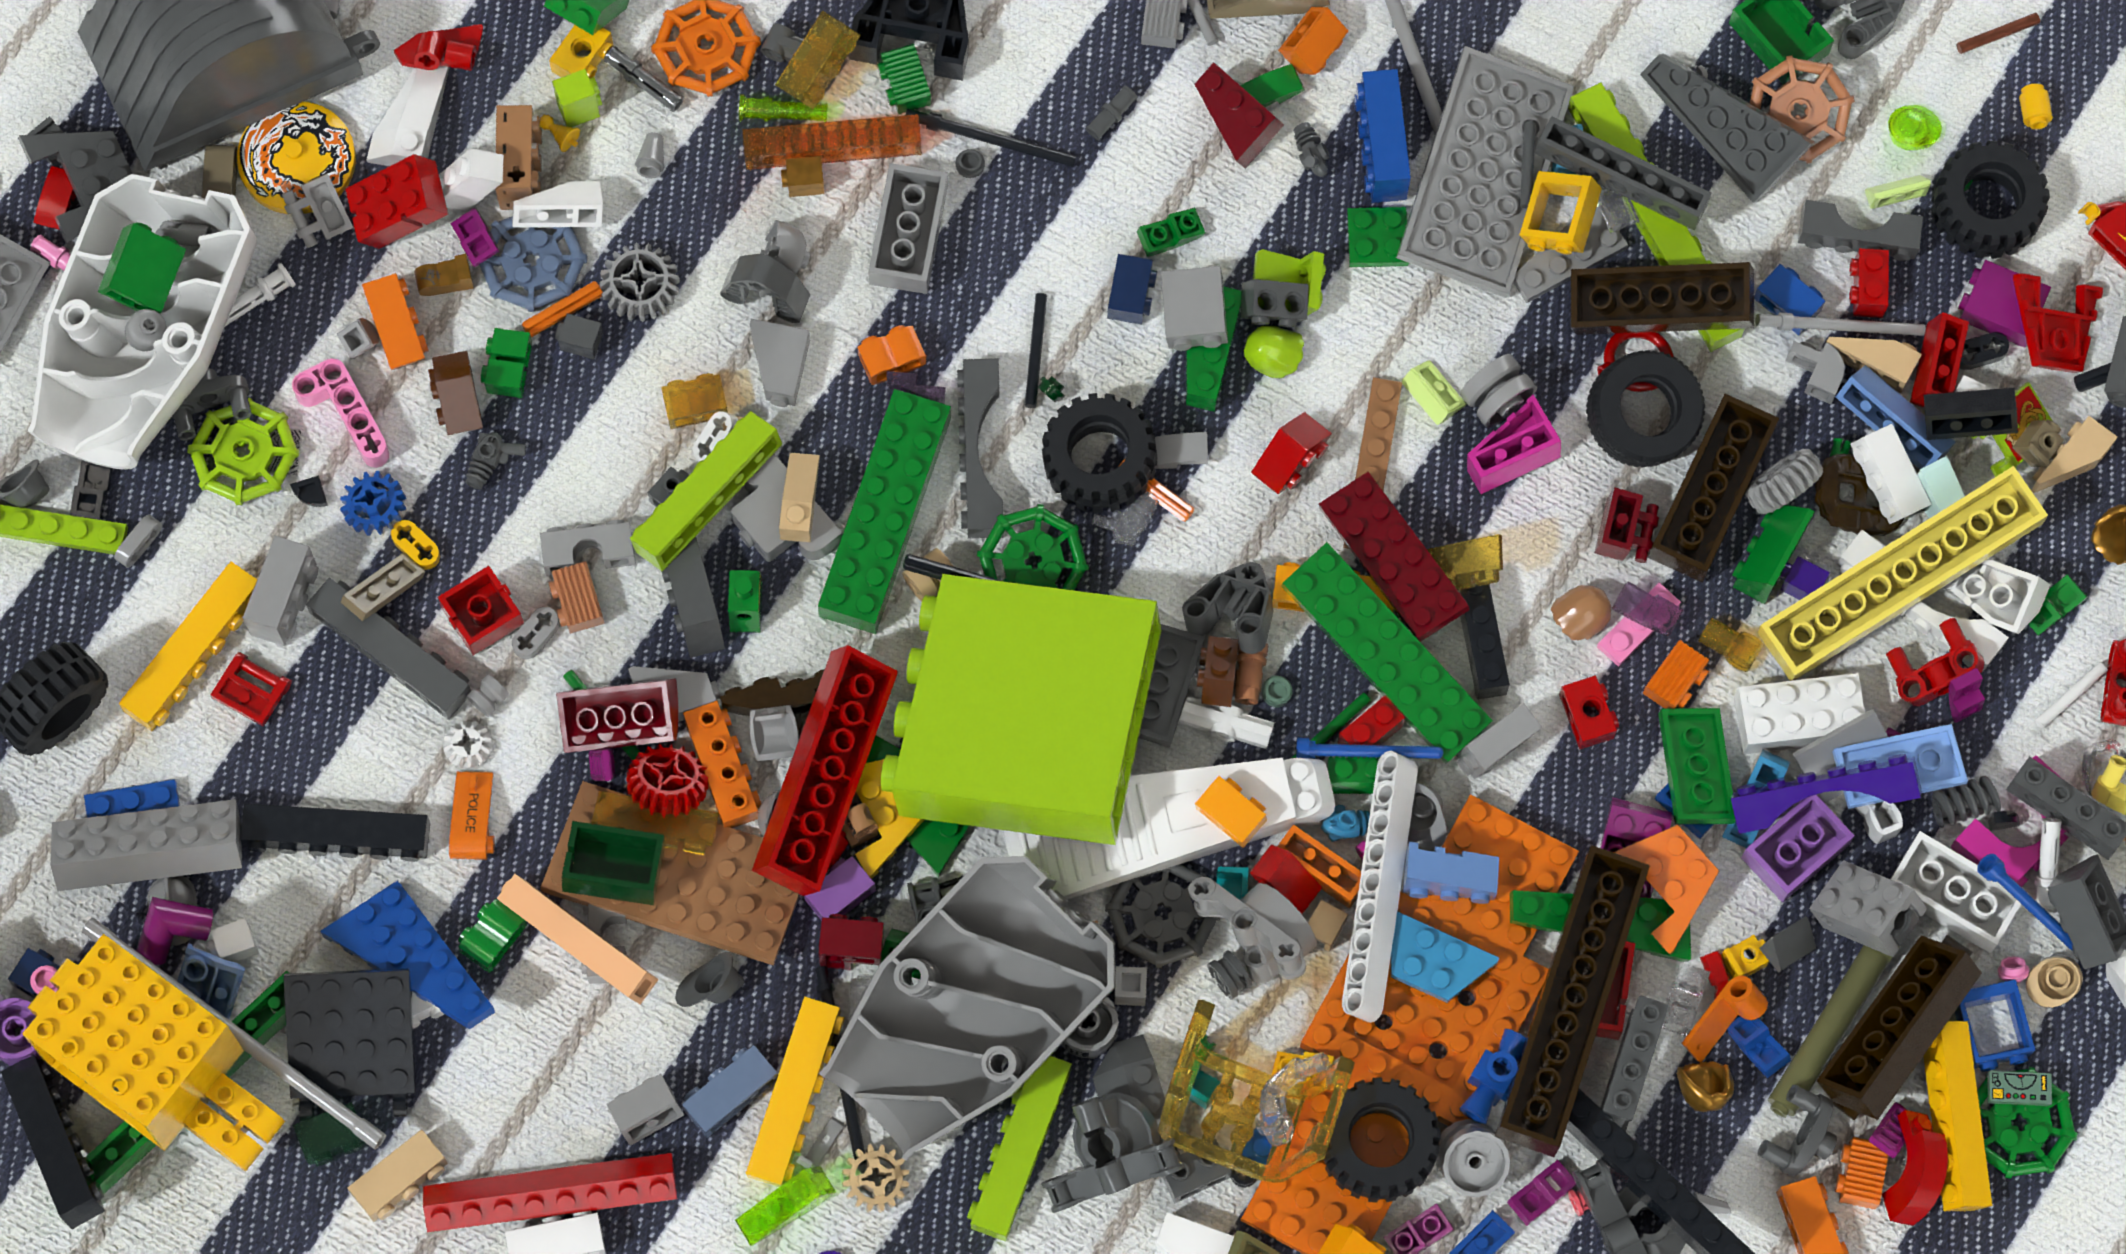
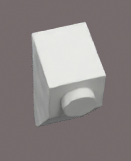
M570 181L514 201L512 226L601 227L603 200L600 181Z

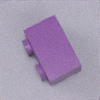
M853 856L846 861L844 858L840 859L830 868L831 873L824 878L820 892L804 896L807 904L821 921L822 917L829 918L830 914L846 915L876 891L875 883Z

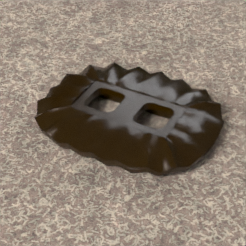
M1835 454L1824 459L1821 465L1823 473L1815 484V502L1819 507L1820 516L1826 519L1830 526L1839 527L1843 531L1853 532L1857 535L1861 530H1864L1870 536H1885L1899 528L1904 518L1889 524L1887 518L1882 515L1880 507L1867 504V489L1869 486L1866 482V475L1853 454ZM1841 482L1854 486L1853 502L1840 499Z

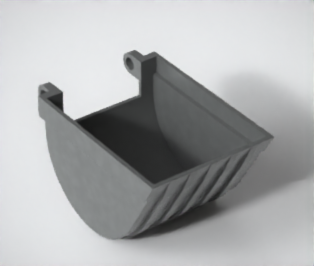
M96 0L93 9L86 12L77 31L144 172L254 124L274 113L362 76L363 72L359 59L374 53L380 46V41L372 30H365L343 39L324 0Z

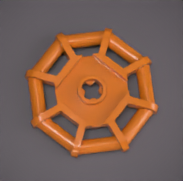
M692 0L673 10L667 9L663 13L664 19L655 44L651 45V52L656 55L668 77V83L672 87L677 85L707 94V97H712L713 93L741 80L746 81L749 78L748 72L757 47L761 45V38L755 34L744 13L743 6L719 0ZM707 9L725 14L726 16L724 19L720 17L719 19L712 18L710 14H707ZM698 10L701 11L700 15L695 16L687 21H683L681 19ZM733 21H736L743 36H735L730 27ZM673 26H677L680 32L678 38L676 37V40L673 42H668ZM702 39L714 42L708 50L699 48ZM745 46L740 63L738 64L733 60L736 47ZM676 51L682 63L677 69L668 52ZM725 67L732 70V72L713 81L711 79V74ZM688 70H692L699 75L705 74V81L691 78L684 74Z

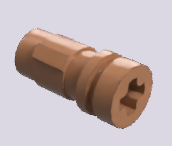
M1238 643L1236 662L1239 664L1235 682V702L1245 705L1258 704L1263 679L1262 670L1267 663L1265 658L1268 655L1269 645L1267 643L1262 651L1255 654L1243 652Z

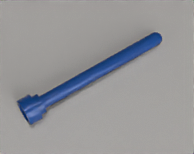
M1297 737L1296 758L1315 759V756L1381 757L1387 751H1394L1407 758L1439 759L1443 756L1444 752L1441 747L1315 744V741H1309L1307 737Z
M1988 854L1983 857L1977 866L1978 873L1987 881L1998 882L2061 942L2073 951V944L2068 933H2065L2061 924L2006 873L2004 862L1995 854Z

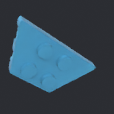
M1397 911L1390 962L1391 978L1448 1003L1459 995V992L1477 981L1486 971L1497 965L1499 957Z

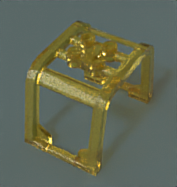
M1198 1000L1166 1093L1158 1127V1133L1161 1138L1166 1140L1174 1137L1176 1141L1174 1146L1251 1178L1272 1183L1284 1182L1323 1160L1334 1133L1355 1062L1340 1056L1325 1070L1305 1083L1296 1084L1284 1081L1215 1053L1203 1046L1201 1039L1204 1038L1215 1004L1205 1000ZM1200 1064L1223 1073L1220 1084L1216 1086L1210 1096L1212 1103L1210 1112L1201 1123V1128L1204 1132L1202 1139L1179 1130ZM1235 1078L1252 1085L1249 1095L1242 1101L1240 1107L1235 1104H1229L1234 1097L1232 1085ZM1327 1089L1333 1090L1323 1123L1319 1122L1313 1127L1304 1148L1285 1160L1304 1100H1311ZM1263 1090L1287 1098L1266 1165L1242 1156L1245 1145L1253 1137L1254 1131L1252 1126L1254 1119L1262 1110L1263 1104L1260 1098ZM1225 1123L1236 1125L1230 1134L1232 1142L1230 1151L1213 1144L1216 1133L1222 1129Z

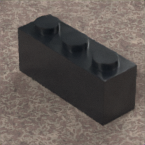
M2015 388L1924 395L1927 440L2018 433Z

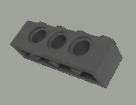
M2030 756L2006 789L2046 818L2061 819L2062 829L2107 860L2114 854L2126 837V822Z

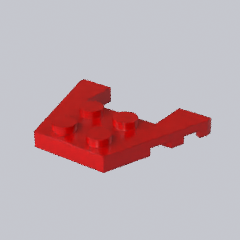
M2023 273L2014 274L2013 282L2032 366L2070 373L2083 372L2091 341L2088 333L2091 322H2095L2098 311L2094 309L2097 299L2102 298L2103 287L2086 284L2077 285L2076 313L2040 307V276Z

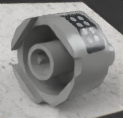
M1108 997L1083 1021L1086 1023L1088 1019L1092 1020V1027L1082 1028L1081 1023L1061 1044L1068 1052L1081 1058L1095 1059L1112 1046L1118 1032V1014L1113 1002Z

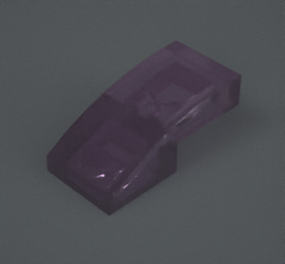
M887 371V387L892 391L897 389L945 404L946 387L917 385V373Z
M1629 581L1624 584L1612 607V610L1628 619L1666 636L1671 635L1683 612V609L1660 595L1652 596Z

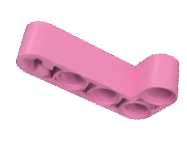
M327 359L295 376L292 388L297 401L301 405L312 407L330 398L364 462L374 468L386 464L389 459V451L385 439L345 365L340 360ZM332 372L341 373L340 377L336 380L327 379L328 375ZM304 386H314L313 391L303 394L300 392ZM347 396L355 398L349 405L340 403ZM357 422H368L364 429H354ZM371 439L375 448L378 450V452L374 454L370 450L367 443Z

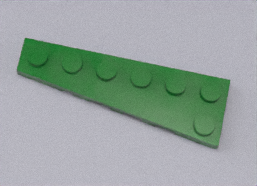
M1513 890L1510 892V923L1548 932H1558L1560 934L1573 894ZM1640 897L1626 941L1635 943V950L1651 953L1650 955L1681 962L1691 960L1690 924L1678 942L1675 951L1670 955L1651 933L1674 913V910L1664 899Z

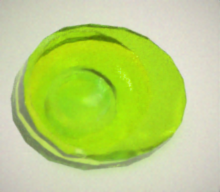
M1905 105L1900 107L1890 115L1888 121L1889 136L1892 142L1904 150L1916 151L1928 148L1941 136L1942 126L1940 120L1934 112L1923 106Z

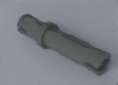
M616 46L612 47L606 54L604 62L622 73L626 81L634 82L669 108L670 111L675 112L683 103L684 97L682 95H679L644 69L640 61L632 60Z

